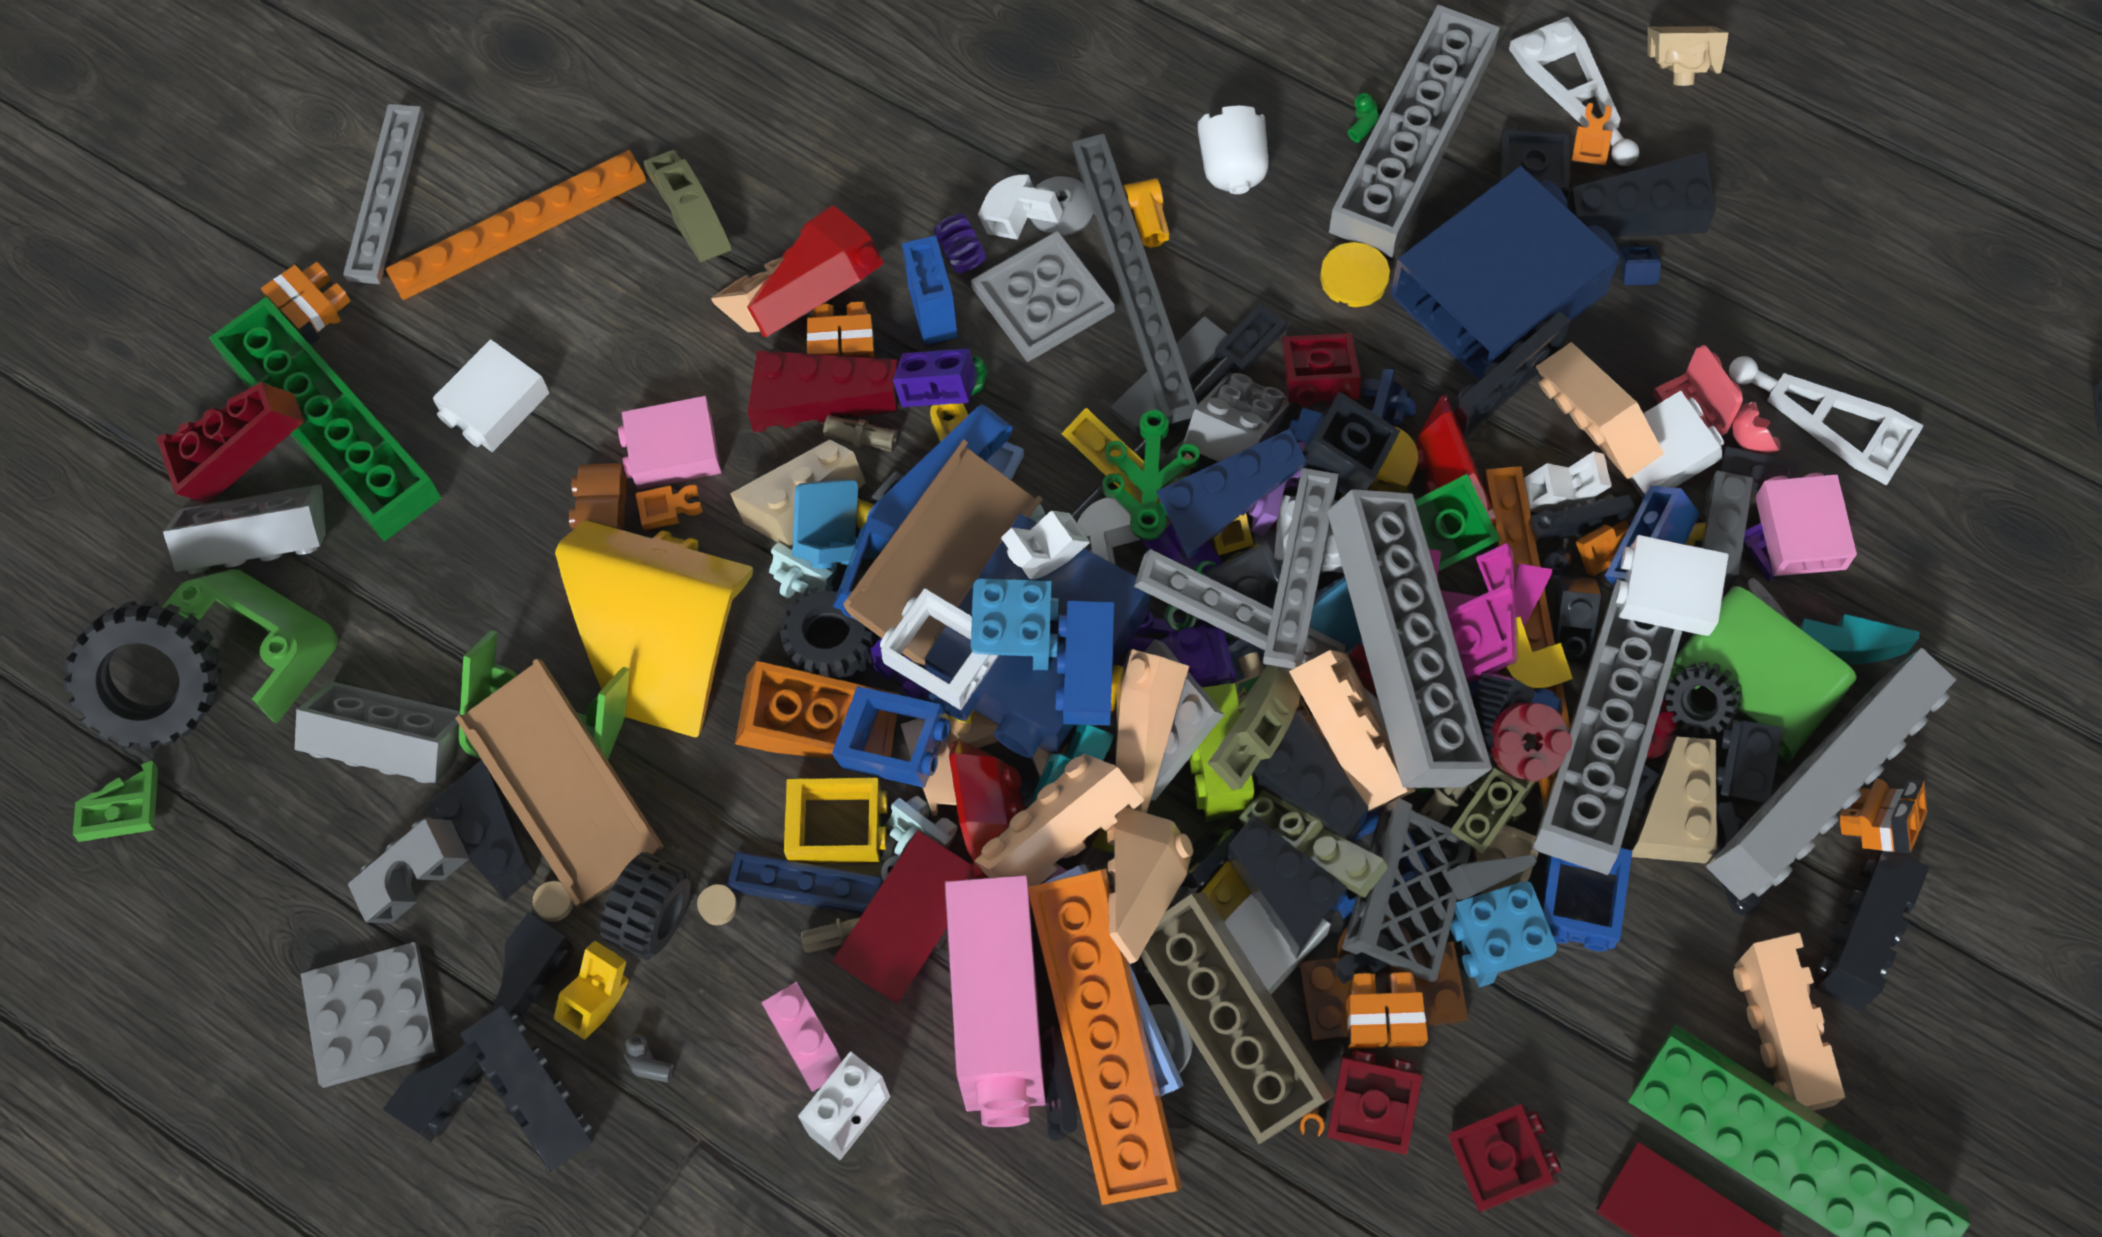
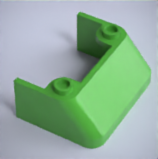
M237 569L225 570L182 583L162 606L163 608L172 604L180 607L178 614L185 618L192 614L200 620L212 604L218 601L269 633L261 644L260 656L274 671L252 700L271 721L277 724L335 651L338 644L336 632L327 622Z
M490 630L463 657L460 715L467 713L518 676L510 668L495 664L496 631ZM622 667L598 693V696L591 701L587 708V715L577 713L607 760L625 718L630 669ZM459 725V742L461 747L469 755L480 758Z

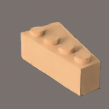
M1572 342L1536 366L1542 377V380L1538 383L1549 399L1554 397L1563 413L1571 415L1576 425L1590 436L1593 442L1627 479L1664 455L1638 403Z
M1329 650L1289 671L1316 719L1320 732L1331 746L1334 760L1368 805V812L1375 811L1415 791L1414 788H1402L1389 737L1348 654Z
M1084 753L1082 756L1071 760L1066 765L1065 772L1054 783L1045 786L1038 793L1037 800L1027 810L1016 814L1010 821V826L999 837L990 840L983 847L982 854L975 862L989 878L1027 876L1028 887L1039 885L1058 870L1056 862L1059 859L1069 858L1073 855L1076 856L1087 847L1085 841L1090 834L1101 827L1106 832L1118 822L1114 817L1115 814L1128 804L1133 809L1136 808L1144 799L1117 766Z
M1800 933L1754 943L1735 964L1736 968L1733 973L1737 988L1741 992L1744 991L1749 1004L1747 1007L1748 1020L1752 1028L1757 1029L1762 1041L1760 1046L1761 1056L1766 1067H1771L1776 1080L1774 1087L1814 1111L1836 1105L1845 1098L1831 1045L1828 1042L1822 1043L1820 1035L1824 1033L1823 1023L1825 1022L1821 1008L1811 1004L1809 998V984L1813 983L1810 968H1802L1796 949L1803 947Z

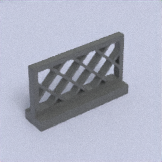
M1398 798L1381 808L1369 852L1384 859L1388 869L1365 898L1357 894L1342 949L1355 955L1361 952L1366 953L1404 971L1412 972L1413 975L1433 982L1438 977L1457 898L1450 885L1447 894L1439 898L1429 876L1442 871L1445 877V873L1452 870L1451 866L1454 865L1455 868L1467 863L1471 846L1450 832L1452 828L1412 811L1411 803ZM1409 823L1421 828L1427 842L1417 847L1413 846L1407 834ZM1443 839L1459 845L1456 859L1449 863L1438 843ZM1429 846L1439 867L1426 872L1417 851ZM1408 856L1418 877L1404 882L1397 867L1399 860ZM1420 881L1430 902L1417 908L1407 886ZM1396 891L1399 892L1408 910V913L1397 918L1394 917L1388 904L1390 894ZM1432 906L1439 919V925L1436 931L1429 933L1419 912ZM1411 916L1421 938L1407 944L1397 922ZM1388 926L1399 947L1391 952L1376 945L1380 930ZM1421 942L1424 943L1430 955L1428 967H1424L1416 962L1410 947Z

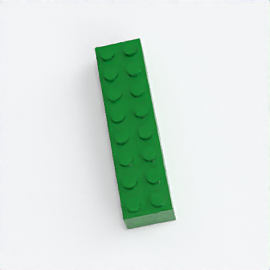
M267 297L209 337L224 361L248 388L263 382L295 395L304 422L290 436L384 542L442 499L427 474Z
M1677 1025L1673 1026L1631 1093L1629 1103L1839 1237H1962L1970 1225L1969 1208Z

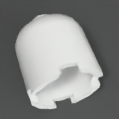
M1228 106L1222 108L1223 114L1214 116L1211 119L1209 114L1204 115L1198 121V136L1205 175L1214 187L1229 191L1232 194H1242L1259 184L1267 174L1269 160L1265 117L1263 114L1260 116L1256 115L1255 108Z

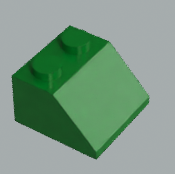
M1467 474L1415 500L1428 549L1441 551L1438 571L1501 540Z

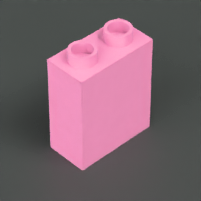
M1027 876L945 882L956 1072L966 1112L981 1110V1123L987 1127L1022 1125L1030 1121L1029 1106L1045 1105L1032 919Z

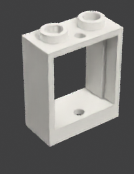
M924 588L918 598L912 597L908 601L902 612V617L904 618L896 629L891 627L882 638L880 647L883 662L961 710L999 655H984L972 652L950 684L903 657L901 654L929 615L971 640L972 616Z
M850 1051L798 1117L809 1136L841 1160L889 1100L890 1095L883 1077ZM854 1116L861 1117L859 1124L852 1123Z

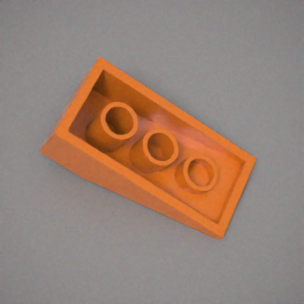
M756 661L747 674L735 744L773 753L835 759L832 751L857 686L896 695L900 694ZM878 711L864 752L891 757L897 714Z

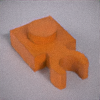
M1588 103L1585 109V116L1589 121L1588 128L1578 126L1572 161L1606 166L1613 131L1603 130V126L1610 120L1612 108L1611 106H1606L1604 116L1602 118H1595L1592 115L1593 104Z
M671 485L635 493L641 525L644 531L679 523V513L695 516L703 512L700 502L687 503L691 497L699 496L696 485L685 486L677 494H673Z

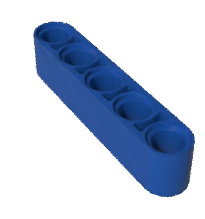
M980 405L872 507L867 520L871 517L898 529L963 440L968 442L965 447L986 462L1008 440L1013 429L1012 425L986 405Z

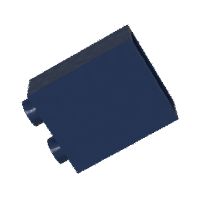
M1520 166L1397 259L1390 296L1464 368L1480 381L1483 379V374L1488 367L1496 361L1499 363L1504 361L1508 357L1510 349L1519 340L1527 341L1532 336L1535 327L1542 320L1547 318L1550 321L1561 312L1572 321L1606 295L1620 256L1617 255V246L1613 238L1605 229L1595 224L1587 227L1568 210L1567 199L1556 184L1545 179L1538 182Z
M1020 513L1011 528L1031 530L1037 522ZM1002 540L976 580L1051 581V598H1058V621H1050V634H1057V657H1049L1048 670H1033V656L999 655L961 710L930 692L928 697L931 702L941 704L946 714L958 720L967 721L971 713L975 711L998 724L994 731V736L997 740L1021 756L1032 758L1038 748L1050 754H1060L1072 736L1077 724H1063V711H1056V687H1064L1065 674H1057L1058 650L1066 651V637H1059V614H1067V601L1114 602L1113 667L1117 664L1149 613L1150 594L1134 587L1137 576L1085 548L1069 562L1040 578L1029 579L1022 567L1017 566L1007 554L1009 548ZM973 586L958 607V609L972 616ZM946 625L924 659L926 671L950 684L972 653L971 640Z

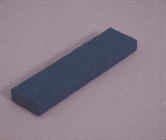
M736 851L727 887L732 892L862 915L884 881L880 876Z

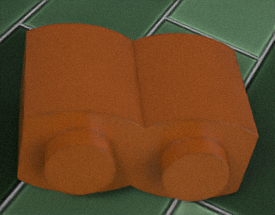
M622 463L579 465L578 474L572 477L571 482L573 497H577L575 507L569 510L571 529H575L583 521H591L625 531V505L628 483Z

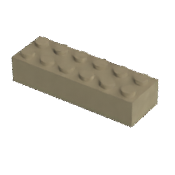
M1206 893L1190 894L1167 910L1140 957L1258 1144H1261L1336 1095Z

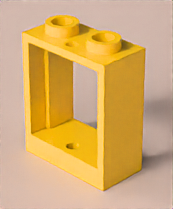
M878 778L787 779L784 854L787 860L800 863L880 862V850L887 849L886 827H881V814H885L888 811L887 791H881ZM806 800H869L868 845L804 846Z

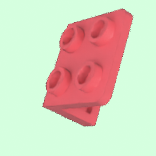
M1706 345L1696 348L1685 374L1656 387L1652 394L1658 404L1680 390L1687 400L1693 397L1704 413L1701 419L1707 428L1714 426L1721 436L1728 432L1743 402L1742 391L1735 381L1730 380L1722 368L1719 357L1715 353L1710 352Z

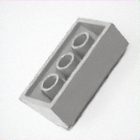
M321 484L179 509L163 531L175 572L188 570V573L195 574L204 572L213 565L224 564L225 567H235L245 563L247 559L260 557L261 561H269L279 558L282 553L296 551V554L302 555L316 551L326 536Z
M331 681L296 709L295 750L309 753V755L315 758H331L344 761L349 766H365L378 769L381 773L387 775L399 774L411 777L420 783H436L452 767L459 748V723L455 717L460 714V711Z

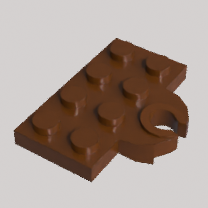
M1397 922L1407 944L1413 942L1408 930L1400 922ZM1348 926L1344 929L1336 946V958L1301 962L1298 964L1311 1043L1347 1038L1346 1000L1351 995L1352 979L1342 984L1333 971L1338 968L1336 962L1351 953L1342 949ZM1447 942L1436 981L1429 982L1413 975L1416 993L1422 992L1426 1027L1466 1022L1469 1019L1454 942ZM1415 945L1410 947L1416 962L1424 967H1428L1430 955L1426 947H1415ZM1392 965L1375 977L1376 994L1390 993V974L1407 971ZM1364 970V971L1360 972L1359 974H1368V973H1367L1366 970Z

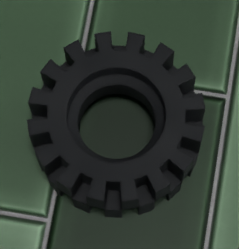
M1701 662L1698 666L1694 663L1684 669L1670 683L1668 687L1670 690L1666 693V700H1671L1666 706L1667 711H1675L1676 713L1671 718L1674 723L1682 720L1684 724L1681 729L1687 731L1692 727L1694 728V735H1700L1705 731L1707 736L1712 735L1716 730L1719 732L1724 729L1740 710L1741 703H1738V701L1742 698V691L1736 692V688L1740 684L1737 679L1732 682L1729 680L1728 677L1732 673L1728 669L1722 673L1719 671L1721 665L1714 663L1711 667H1708V662ZM1705 686L1711 689L1717 697L1716 708L1712 711L1698 709L1691 700L1692 688Z

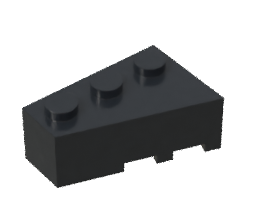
M1298 710L1272 757L1260 760L1252 772L1253 785L1259 790H1264L1320 819L1325 829L1350 841L1365 823L1369 807Z
M482 760L424 807L431 818L452 821L470 858L469 861L504 901L535 876L499 786Z
M1252 816L1229 844V862L1253 897L1257 898L1275 929L1279 930L1290 946V951L1298 959L1343 903L1348 887L1255 816Z

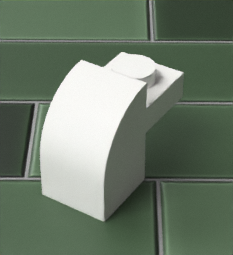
M1015 175L1000 181L988 192L978 215L987 234L1018 240L1027 218L1058 223L1063 211L1055 192L1042 187L1035 189L1029 175Z
M1592 452L1569 468L1547 463L1524 478L1529 509L1531 512L1536 513L1545 510L1556 513L1575 503H1581L1582 506L1595 503V496L1611 487L1605 456L1597 452Z
M1104 498L1093 503L1082 513L1077 524L1090 541L1084 548L1116 565L1113 547L1138 541L1140 538L1136 537L1130 528L1131 516L1115 499Z
M1053 510L1031 530L1011 528L1001 537L1009 548L1007 550L1008 556L1017 566L1022 567L1029 579H1036L1049 574L1069 562L1090 543L1070 513Z

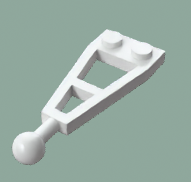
M1569 17L1510 42L1509 50L1526 74L1583 127L1588 128L1589 121L1585 116L1586 107L1581 102L1595 96L1603 116L1606 106H1611L1612 115L1610 120L1604 124L1603 130L1613 131L1610 143L1613 147L1612 158L1620 166H1630L1637 161L1639 147L1634 141L1624 139L1617 130L1620 123L1618 112L1586 40ZM1575 52L1588 82L1568 91L1542 66Z
M1747 356L1736 358L1729 367V374L1733 381L1738 384L1753 383L1770 392L1767 400L1770 404L1853 468L1885 485L1891 480L1924 426L1891 408L1785 373L1778 381L1759 371L1757 363ZM1788 391L1820 402V405L1812 415L1785 395V393ZM1832 407L1881 423L1863 453L1822 423Z

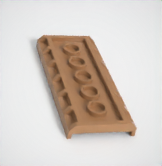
M965 440L957 447L843 603L848 614L881 638L884 637L891 627L896 629L904 618L902 617V612L908 601L912 597L918 598L924 588L958 608L1001 543V537L1011 528L1018 515L1021 513L1030 518L1043 499L1039 495L1035 499L965 447L968 444ZM929 615L905 648L903 654L915 663L925 665V657L946 625Z
M535 659L532 666L464 715L459 714L455 717L575 906H582L614 885L627 864L641 852L656 855L664 847L543 660Z

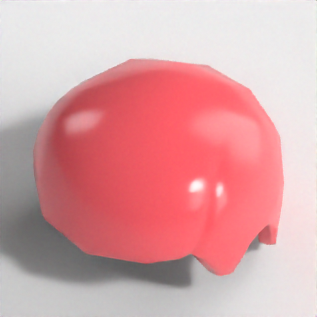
M1757 403L1743 404L1739 408L1732 424L1733 437L1737 445L1742 450L1764 455L1781 449L1779 438L1772 437L1767 429L1770 421L1759 417Z

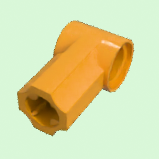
M1158 179L1123 185L1142 244L1149 248L1161 246L1163 242L1169 240V230L1162 209L1163 197Z

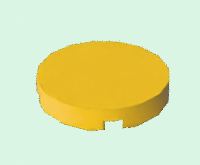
M1351 242L1340 244L1329 251L1322 263L1320 280L1323 290L1332 300L1337 303L1339 301L1348 303L1347 306L1357 308L1370 305L1382 297L1388 286L1390 269L1387 259L1379 250L1368 244Z

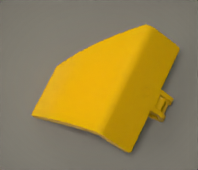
M583 521L559 542L555 555L579 634L601 689L606 686L622 667L630 668L625 717L688 736L698 737L703 728L714 671L731 603L752 577L753 567L698 552V541L696 539L688 538L682 540L672 537L671 533L662 530L654 538H648L591 521Z

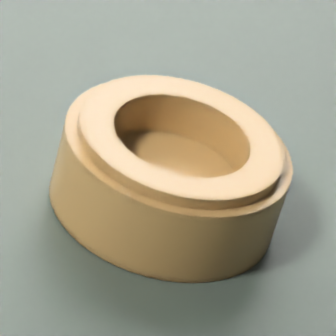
M549 881L542 884L533 895V907L538 915L546 921H560L567 917L573 908L574 902L561 882Z
M717 884L705 888L697 901L700 915L707 923L712 925L728 923L737 912V900L733 892L724 885Z

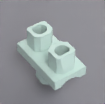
M777 543L771 550L773 561L769 573L774 575L775 580L782 583L780 594L786 598L791 597L796 591L804 595H811L810 589L818 587L819 592L825 591V586H831V582L836 576L837 562L833 563L832 568H814L811 566L810 561L792 556V549L780 543Z
M918 796L907 802L898 798L892 804V814L886 823V828L891 831L890 836L898 841L894 851L898 856L902 855L917 830L949 850L958 829L957 825L948 818H941L936 824H933L927 819L930 812L928 803Z

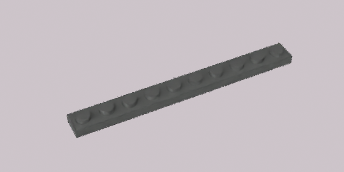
M1105 134L1072 142L1073 152L1159 409L1167 416L1169 424L1192 418L1194 409L1198 404Z

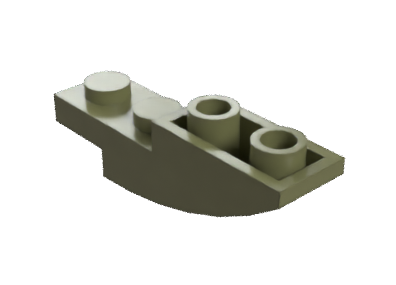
M671 150L644 160L646 173L670 208L674 223L698 260L703 262L731 251V245L724 229L686 159L681 160L676 151Z
M1273 665L1266 666L1237 708L1241 713L1240 717L1209 760V766L1232 790L1241 789L1260 760L1272 757L1288 730L1301 697V692L1289 672L1293 669Z
M1525 733L1522 740H1525L1526 743H1522L1523 748L1526 750L1535 747L1536 734ZM1497 765L1450 832L1484 854L1536 782L1510 776Z
M1264 790L1257 795L1239 817L1240 821L1246 825L1252 816H1255L1348 887L1347 889L1364 898L1388 869L1384 859L1325 829L1320 819Z

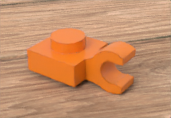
M1627 521L1619 522L1613 527L1603 525L1575 541L1586 573L1595 576L1610 567L1629 529Z

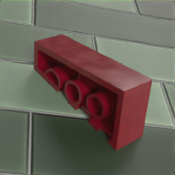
M757 351L747 411L753 433L766 431L765 427L782 425L783 428L795 427L798 422L818 420V423L826 421L829 414L836 417L850 415L851 418L897 411L898 394L893 382L898 366L897 360Z
M260 382L228 399L227 405L223 408L216 409L213 407L204 412V418L194 423L187 421L178 426V432L172 435L165 433L156 439L174 493L209 504L298 428L304 420L293 393Z

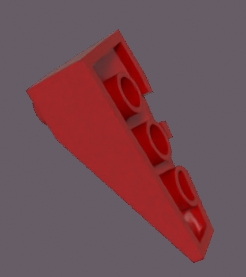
M834 205L829 206L804 224L799 231L801 233L799 238L791 248L785 251L782 256L784 259L772 275L766 278L748 304L747 308L763 337H768L858 283L884 264L869 233Z

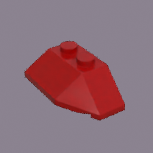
M1448 395L1440 396L1416 443L1418 452L1416 471H1422L1424 476L1425 495L1467 474L1494 526L1496 516L1472 460Z
M958 739L952 742L949 761L960 827L967 851L973 859L972 869L974 876L978 879H989L975 860L982 854L983 847L990 840L999 837L1010 826V821L1016 814L1026 810L1022 803L1020 792L1022 781L1014 767Z

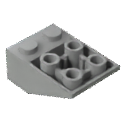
M1229 372L1194 409L1183 445L1193 444L1199 449L1200 454L1220 462L1273 437L1292 403H1288L1287 396L1277 388L1264 387L1252 382V379L1244 374Z

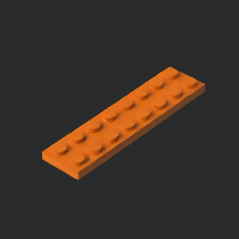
M1102 869L1028 887L1101 1203L1105 1205L1178 1191L1182 1188L1129 963L1109 935V894L1112 892L1107 871Z

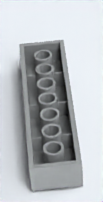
M1437 5L1332 210L1329 233L1351 242L1368 244L1379 250L1382 254L1393 257L1494 54L1500 27Z
M1350 490L1327 513L1402 788L1466 787L1490 771L1492 767L1413 494Z
M1617 579L1608 600L1569 727L1572 746L1566 753L1564 761L1556 770L1532 850L1606 875L1609 874L1619 855L1682 630L1620 618L1621 604L1615 603L1619 582L1622 581Z
M1920 648L1884 674L1711 860L1706 868L1739 900L1752 893L1760 896L1772 884L1777 886L1793 870L1789 865L1796 858L1798 860L1802 859L1814 848L1816 843L1813 839L1818 833L1823 835L1839 820L1835 814L1841 808L1845 810L1851 806L1862 794L1858 789L1864 783L1870 784L1882 773L1884 768L1881 764L1886 759L1891 760L1907 745L1903 740L1908 734L1913 736L1928 722V719L1925 717L1930 710L1936 711L1950 698L1946 691L1956 679L1923 648Z

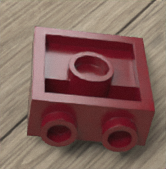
M1352 333L1282 337L1288 403L1298 402L1299 405L1308 407L1317 401H1332L1339 391L1352 400L1359 399L1361 377Z
M1352 1049L1351 1055L1342 1054L1327 1138L1407 1155L1423 1076L1421 1070L1414 1069L1415 1062L1403 1058L1391 1057L1390 1064L1374 1061L1375 1053L1361 1049Z
M1519 1104L1447 1134L1478 1212L1487 1211L1519 1197L1524 1198L1560 1183L1556 1174L1562 1172V1167L1555 1151L1552 1148L1546 1150L1540 1135L1546 1133V1129L1537 1110L1530 1112L1528 1106Z

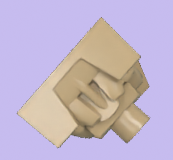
M1716 26L1648 27V56L1655 57L1656 63L1660 64V68H1667L1668 66V69L1674 72V85H1694L1696 72H1707L1710 69L1715 73H1721L1728 32Z

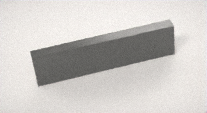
M1205 316L1177 342L1189 381L1216 357L1215 349L1228 336L1227 333ZM1146 372L1110 407V413L1136 434L1140 431V419L1144 413L1150 410L1160 411L1148 373Z

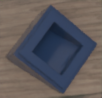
M1653 245L1622 246L1619 248L1622 279L1625 285H1655L1659 282L1661 261Z

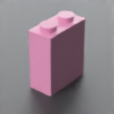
M706 396L622 412L624 426L618 427V434L622 448L627 447L628 457L622 458L626 478L633 477L637 490L722 474L712 415Z
M1812 473L1803 478L1788 479L1786 476H1776L1764 481L1755 498L1773 576L1846 570L1857 555L1838 474L1824 476L1822 473Z
M795 982L761 1003L810 1090L813 1092L824 1085L842 1061L798 983Z

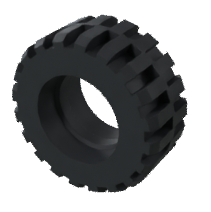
M146 600L142 605H137L135 601L123 603L117 609L112 607L92 621L70 648L72 652L66 658L64 670L68 672V676L63 680L64 691L72 692L73 697L68 701L72 711L80 710L83 713L84 717L80 720V723L87 730L93 725L101 731L97 736L105 742H108L111 737L119 740L118 747L130 749L134 743L140 744L141 750L154 749L157 743L168 746L175 743L181 735L186 737L191 733L198 723L203 720L215 702L219 693L218 685L222 681L223 670L218 668V663L221 660L219 649H212L210 644L213 636L208 629L203 632L200 631L196 626L199 622L196 617L190 614L185 618L178 614L180 607L169 604L166 608L159 607L158 601ZM132 643L150 645L164 652L174 663L179 675L180 684L174 697L168 702L158 705L140 704L125 697L114 685L109 671V661L114 652L120 647Z

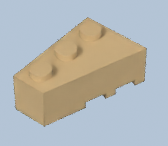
M828 440L730 494L745 525L792 549L795 488L799 483L850 479L857 482L859 489L866 482L854 452L832 440Z
M1676 737L1666 754L1659 773L1660 776L1655 784L1648 808L1641 822V827L1632 846V857L1707 863L1717 849L1716 740Z

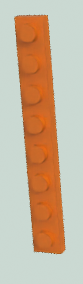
M630 150L385 269L402 301L646 182L645 175Z

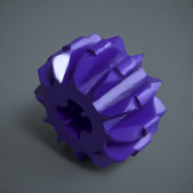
M960 213L953 216L950 215L934 227L937 241L955 272L959 274L965 271L969 272L985 261L983 248L964 215Z

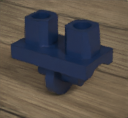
M1383 369L1381 378L1364 380L1362 396L1365 402H1375L1374 408L1366 409L1392 426L1393 423L1401 425L1404 418H1410L1416 414L1417 404L1409 398L1410 391L1402 389L1401 385L1395 382V371Z

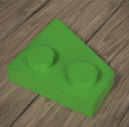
M153 761L142 764L143 771L124 782L119 777L108 783L101 791L91 793L75 802L73 836L78 842L154 830L158 767Z

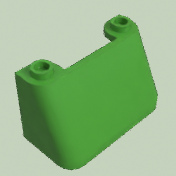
M1733 586L1722 598L1718 624L1710 636L1694 633L1675 656L1670 672V678L1673 681L1684 669L1694 663L1698 666L1701 662H1708V667H1711L1714 663L1721 665L1719 671L1722 673L1728 669L1732 673L1728 677L1729 680L1732 682L1737 679L1740 684L1736 688V692L1742 691V698L1738 701V703H1741L1738 712L1751 722L1784 727L1778 760H1781L1786 765L1835 709L1856 681L1855 672L1848 664L1754 594L1739 586ZM1696 686L1692 689L1697 690L1700 686Z

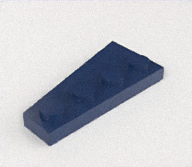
M1288 429L1156 491L1187 558L1189 559L1197 553L1198 549L1211 538L1214 539L1222 533L1225 527L1237 517L1243 516L1252 509L1254 504L1267 493H1272L1307 465L1306 459L1291 429Z

